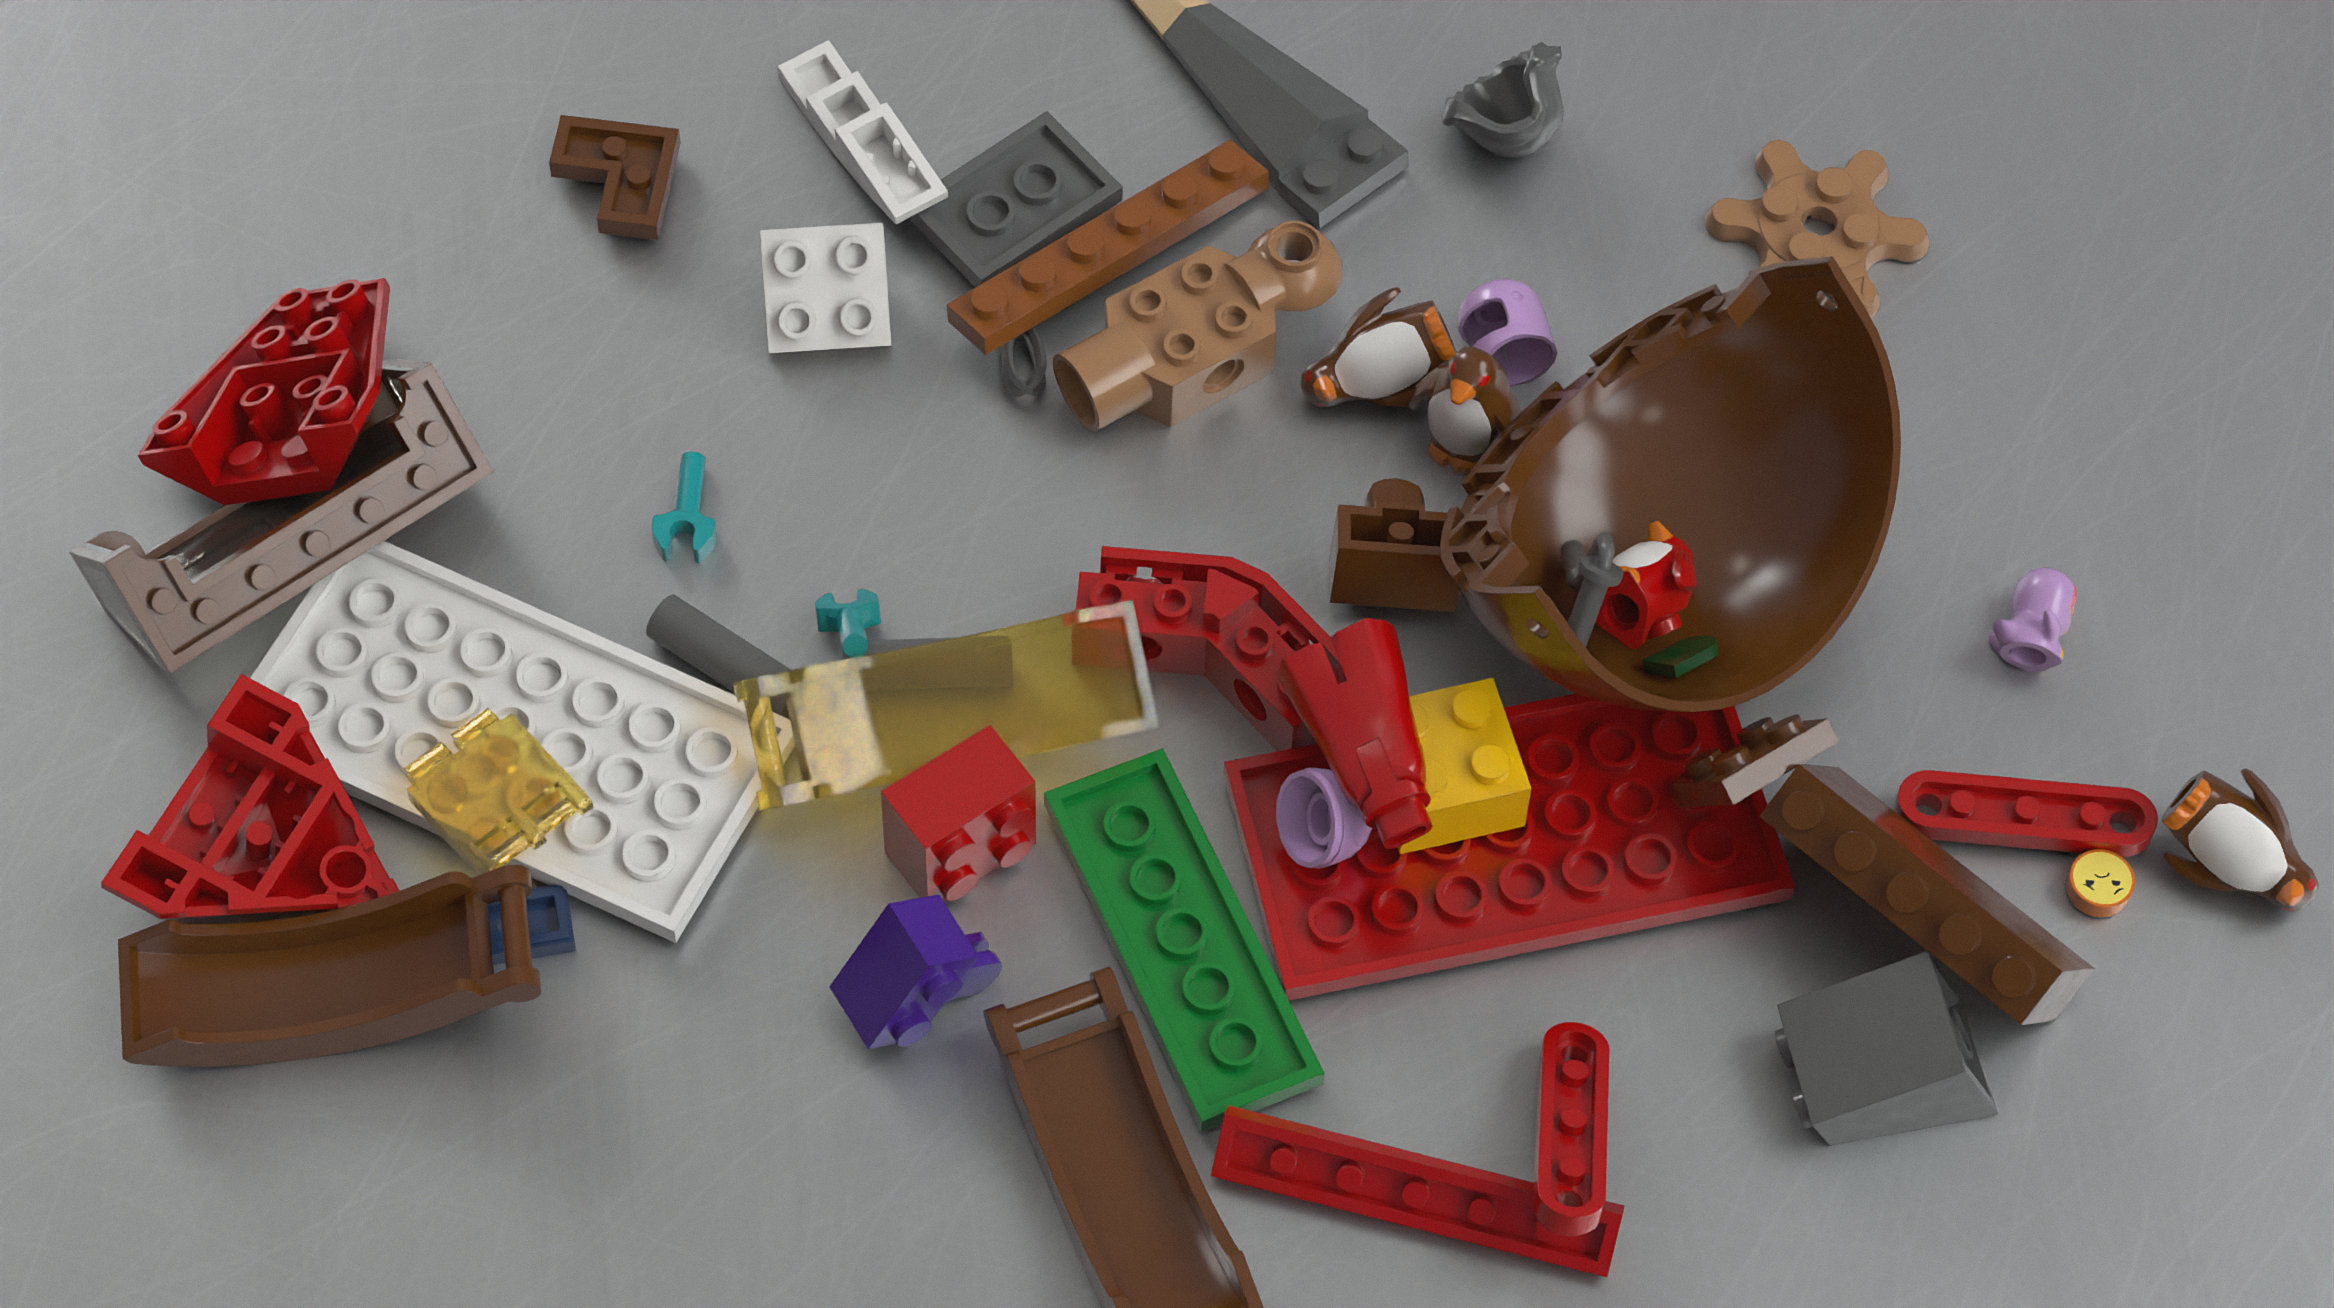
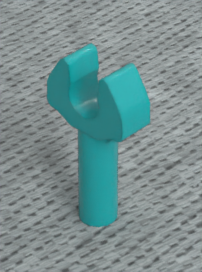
M690 451L682 454L675 508L673 511L654 515L652 518L653 542L663 561H669L673 549L672 541L679 534L686 533L693 536V552L696 563H701L715 547L717 537L715 520L705 517L699 512L706 462L705 456L701 453Z
M861 588L857 590V600L851 603H836L832 593L824 594L815 602L818 631L839 632L842 649L847 656L858 658L864 655L868 648L865 628L881 624L877 594Z

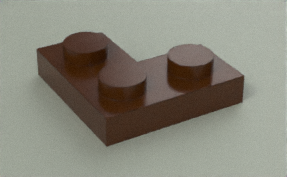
M561 115L549 161L551 177L605 183L597 216L599 233L659 240L681 144L679 129Z

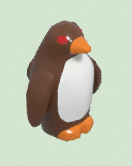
M1394 287L1382 292L1362 305L1344 326L1340 336L1330 350L1322 358L1312 362L1301 374V388L1308 402L1317 408L1334 407L1351 401H1368L1383 406L1409 407V402L1416 389L1415 385L1437 366L1447 364L1450 358L1457 353L1444 319L1434 301L1421 302L1381 314L1384 307L1392 302L1401 292L1398 287Z
M1463 347L1450 358L1447 364L1437 366L1418 383L1409 402V408L1414 412L1424 402H1427L1428 424L1431 436L1428 455L1441 467L1451 465L1454 473H1461L1463 475L1469 474L1484 452L1522 412L1518 400L1511 393L1508 375L1504 367L1491 354L1476 347Z
M2247 768L2240 772L2246 784L2253 792L2255 799L2205 770L2190 778L2164 812L2162 822L2197 862L2173 852L2165 851L2163 857L2167 863L2181 876L2201 887L2219 891L2252 893L2267 899L2277 908L2290 912L2302 910L2311 904L2317 896L2318 880L2313 870L2301 859L2293 843L2289 822L2281 803L2269 787L2253 771Z

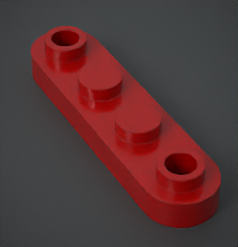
M1935 770L1917 771L1905 778L1900 785L1894 804V811L1931 840L2074 853L2104 849L2117 853L2121 857L2134 856L2145 850L2151 842L2158 824L2157 811L2150 799L2141 792L2130 788ZM1921 805L1929 806L1936 812V815H1925L1919 812L1916 807ZM2121 823L2129 829L2130 833H2119L2112 828L2111 824Z
M1578 1022L1559 1023L1546 1032L1539 1056L1533 1211L1538 1221L1544 1227L1566 1236L1584 1235L1594 1230L1601 1220L1606 1200L1610 1048L1608 1041L1598 1030Z

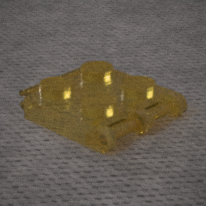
M489 708L451 734L454 739L452 742L459 750L456 754H453L442 742H439L404 768L407 773L405 776L412 784L407 788L409 801L477 875L504 866L528 847L537 850L547 842L545 838L547 833L576 812L583 816L594 808L591 799L512 713L503 720H500Z

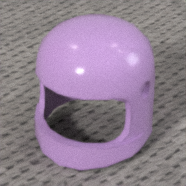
M1511 279L1493 280L1481 284L1472 290L1461 303L1457 317V326L1462 340L1471 347H1476L1491 354L1506 370L1510 386L1532 382L1546 373L1555 363L1558 351L1538 294L1525 283ZM1504 345H1506L1508 362L1498 351Z

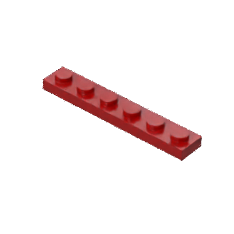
M1228 1105L1224 1113L1211 1171L1212 1177L1608 1277L1625 1205L1605 1201L1601 1220L1594 1230L1579 1236L1561 1235L1544 1227L1536 1218L1533 1211L1534 1182Z

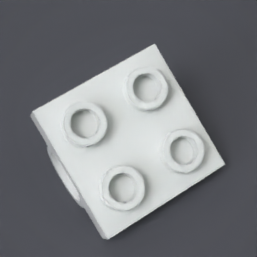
M883 223L760 230L769 353L891 346Z

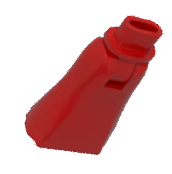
M1364 618L1335 632L1330 637L1340 664L1322 642H1319L1317 644H1310L1284 657L1277 673L1286 694L1300 719L1318 744L1342 792L1349 802L1362 813L1365 824L1370 828L1378 830L1384 847L1386 849H1393L1425 835L1432 829L1433 825L1426 810L1431 798L1426 789L1425 758L1411 707L1406 669L1396 629L1393 624L1386 620Z

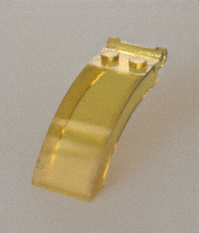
M1133 600L1075 610L1057 616L977 634L802 667L789 672L733 683L737 703L744 702L762 789L756 792L759 811L889 786L990 724L1017 759L1159 728ZM785 694L803 780V782L787 785L769 698Z

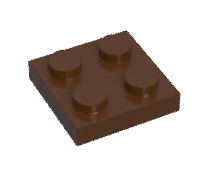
M1795 714L1774 723L1771 717H1766L1738 731L1736 736L1739 743L1721 753L1719 748H1713L1687 761L1684 764L1687 774L1671 782L1668 786L1679 808L1734 805L1795 769L1798 764L1805 763L1840 741L1828 718L1802 721L1800 715Z

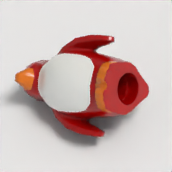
M1659 521L1649 523L1647 542L1638 543L1618 554L1613 559V563L1624 572L1619 585L1608 587L1595 621L1603 630L1613 635L1628 648L1635 650L1645 642L1646 638L1651 639L1665 635L1683 624L1678 613L1687 607L1693 588L1698 586L1692 550L1682 539L1673 536Z

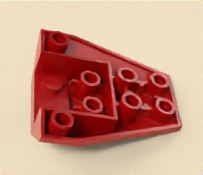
M386 278L362 282L351 279L340 282L332 287L313 290L296 288L280 295L156 421L152 429L153 431L137 455L141 463L224 506L331 490L351 455L380 393L390 286Z

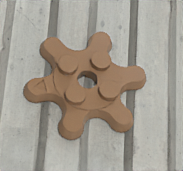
M1774 140L1767 143L1756 155L1755 168L1766 185V191L1763 196L1754 200L1720 199L1707 211L1704 221L1706 230L1715 239L1724 242H1741L1753 247L1761 261L1759 268L1794 260L1833 256L1871 318L1879 310L1880 297L1875 285L1868 276L1870 267L1877 261L1884 259L1915 262L1926 255L1930 244L1926 228L1921 222L1912 218L1889 216L1881 212L1874 205L1873 198L1885 187L1889 178L1886 162L1878 152L1863 150L1854 155L1847 162L1844 169L1829 167L1818 172L1804 165L1798 157L1795 148L1790 143L1782 140ZM1810 216L1812 220L1823 221L1829 226L1834 225V231L1828 235L1820 236L1807 231L1803 224L1806 222L1807 217ZM1830 295L1834 303H1837L1834 297Z

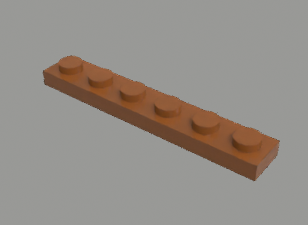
M1230 139L947 304L948 322L984 355H987L1269 189V171Z

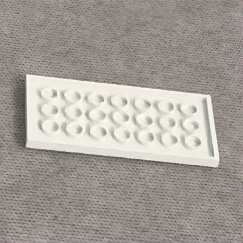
M386 541L379 543L313 584L250 677V679L299 704L310 724V732L325 759H329L347 794L505 866L521 865L527 867L531 871L532 878L549 886L561 885L567 890V894L675 943L683 933L801 737L799 723Z

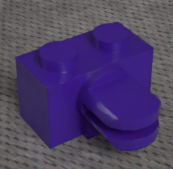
M938 894L888 903L829 988L867 1049L892 1044L906 1047L918 1042L930 1032L932 1028L931 1021L944 1003H948L952 999L976 995L991 985L1002 970V962L996 953L988 950L989 942L982 932L963 933Z

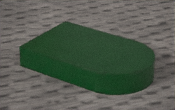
M1701 635L1682 639L1643 659L1644 670L1648 673L1677 678L1718 655L1716 638Z

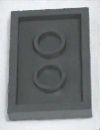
M1046 111L941 179V182L948 190V198L908 219L974 287H977L1120 203L1123 196V186Z

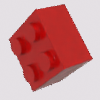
M991 724L881 790L885 854L919 898L939 894L943 901L945 899L948 901L957 900L970 892L977 884L979 878L999 866L1007 868L1015 865L1036 844V781Z

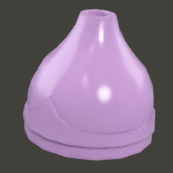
M1306 768L1290 774L1281 785L1276 804V822L1280 839L1288 855L1298 865L1308 868H1324L1352 857L1366 843L1373 828L1365 824L1362 813L1346 798L1332 770Z

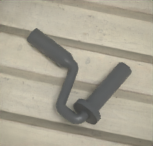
M1602 531L1596 535L1587 555L1584 545L1577 540L1566 541L1560 548L1566 584L1569 588L1579 592L1568 620V625L1585 647L1608 587L1619 585L1624 573L1619 566L1613 563L1615 546L1611 534L1607 531Z

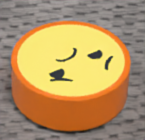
M2104 849L2089 850L2079 855L2073 862L2066 879V892L2072 904L2081 912L2093 917H2110L2121 912L2128 904L2135 887V876L2129 863L2117 853Z

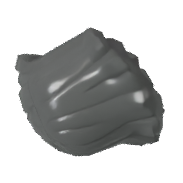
M1543 42L1532 45L1528 51L1520 52L1518 56H1512L1510 60L1498 64L1490 75L1478 77L1474 83L1466 84L1462 91L1456 92L1455 97H1448L1446 99L1445 108L1441 116L1442 123L1447 127L1454 125L1460 132L1470 136L1478 145L1502 158L1523 157L1536 152L1549 141L1563 122L1564 109L1556 76V69L1562 58L1561 46H1547Z

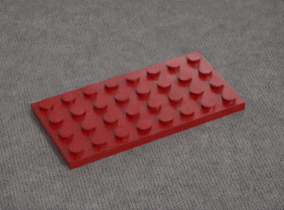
M1576 693L1504 707L1531 786L1524 827L1399 854L1398 848L1386 849L1378 830L1372 829L1366 843L1352 857L1320 869L1298 865L1288 855L1280 839L1276 822V804L1281 785L1290 774L1306 768L1331 770L1318 744L1224 761L1223 775L1278 979L1288 1000L1792 900L1795 885L1777 831L1759 817L1768 805L1762 788L1734 805L1679 808L1668 786L1671 782L1687 774L1684 764L1693 757L1713 748H1719L1722 753L1739 743L1736 733L1742 729L1735 705L1719 710L1701 712L1650 711L1621 707Z

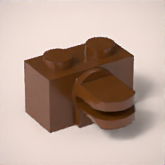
M1398 478L1383 479L1373 483L1367 493L1365 506L1338 504L1329 557L1330 603L1456 612L1459 589L1442 561L1440 550L1442 530L1448 512L1425 511V501L1421 488L1410 481Z

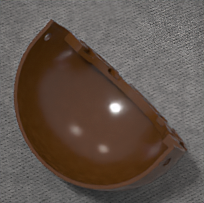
M1833 256L1776 263L1751 270L1748 277L1736 289L1721 293L1718 286L1714 284L1645 318L1590 354L1589 357L1595 366L1590 367L1586 373L1568 387L1563 389L1557 381L1550 385L1503 430L1484 452L1462 483L1468 495L1461 509L1456 506L1448 510L1440 542L1441 558L1471 611L1484 627L1520 661L1554 683L1572 692L1601 702L1637 710L1701 712L1719 710L1741 704L1769 692L1791 678L1809 663L1833 638L1855 607L1878 562L1888 534L1895 505L1901 454L1900 412L1888 355L1870 315ZM1823 291L1832 295L1837 303L1830 301ZM1659 521L1673 536L1682 539L1693 552L1698 586L1693 588L1687 607L1678 613L1683 624L1665 635L1651 639L1646 638L1645 642L1635 650L1628 648L1595 622L1585 647L1568 625V620L1579 592L1569 588L1566 584L1560 556L1561 546L1566 541L1577 540L1584 545L1587 555L1596 535L1602 531H1607L1613 538L1615 558L1630 547L1641 542H1647L1649 523ZM1701 635L1716 638L1718 655L1677 678L1648 673L1644 670L1643 659L1682 639Z

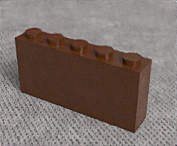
M1798 764L1759 816L2021 1025L2056 1020L2095 970L2084 959L1839 767Z

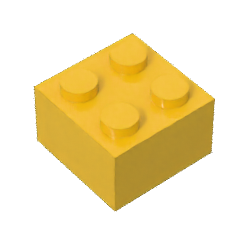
M1494 678L1409 696L1425 758L1426 789L1431 798L1426 810L1433 827L1425 835L1397 847L1399 854L1524 827L1531 786Z

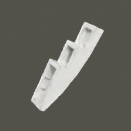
M829 40L777 66L780 81L808 121L851 176L895 224L948 198V190L887 102L879 103L858 71L851 73Z

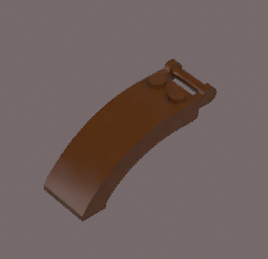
M506 865L473 878L462 872L453 871L401 891L336 910L299 917L246 923L192 924L180 923L177 920L169 919L118 939L122 1058L131 1064L176 1067L239 1066L303 1060L395 1042L443 1027L509 1001L526 1002L533 1000L541 994L540 971L532 966L526 897L532 893L531 871L521 865ZM500 901L506 969L494 973L488 905Z
M1108 966L1091 972L1089 974L1090 980L1014 1007L1006 1009L1002 1003L983 1010L988 1032L993 1044L997 1048L1048 1187L1102 1307L1264 1308L1242 1250L1238 1249L1221 1220L1189 1154L1160 1084L1136 1017L1132 1010L1128 1011L1111 967ZM1097 1005L1103 1010L1106 1018L1104 1022L1025 1050L1021 1048L1017 1033Z

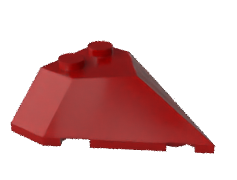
M243 674L239 676L208 722V747L149 835L139 830L135 831L101 882L102 889L159 919L337 909L360 904L400 891L394 879L389 878L376 854L375 844L329 759H325L310 732V724L299 704Z

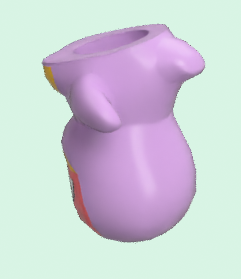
M2049 567L2030 570L2018 579L2012 598V618L2010 620H1996L1993 623V632L1989 635V642L1992 648L1999 653L2002 659L2015 667L2030 672H2042L2061 664L2063 650L2059 643V637L2068 632L2077 599L2076 587L2072 580L2061 571Z

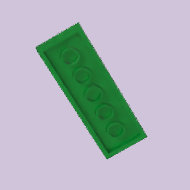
M1161 748L1044 792V806L1200 1132L1202 1133L1222 1125L1224 1113L1228 1105L1255 1112L1323 1085L1325 1073L1164 749Z

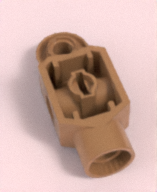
M1287 221L1275 228L1268 229L1252 242L1247 253L1239 257L1208 245L1105 299V329L1054 355L1052 362L1053 371L1059 389L1072 413L1089 431L1096 432L1134 411H1138L1169 427H1173L1274 372L1276 344L1275 312L1279 310L1305 311L1324 304L1336 294L1343 280V262L1334 244L1310 224L1301 221ZM1288 260H1297L1299 262H1290Z

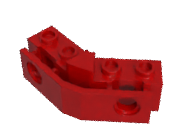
M1102 546L1100 573L1080 571L1073 626V665L1205 676L1276 751L1317 744L1279 681L1277 671L1284 657L1310 645L1309 640L1313 644L1322 642L1339 664L1340 662L1330 636L1267 572L1229 556ZM1137 567L1152 568L1151 577L1156 579L1134 577L1137 575Z

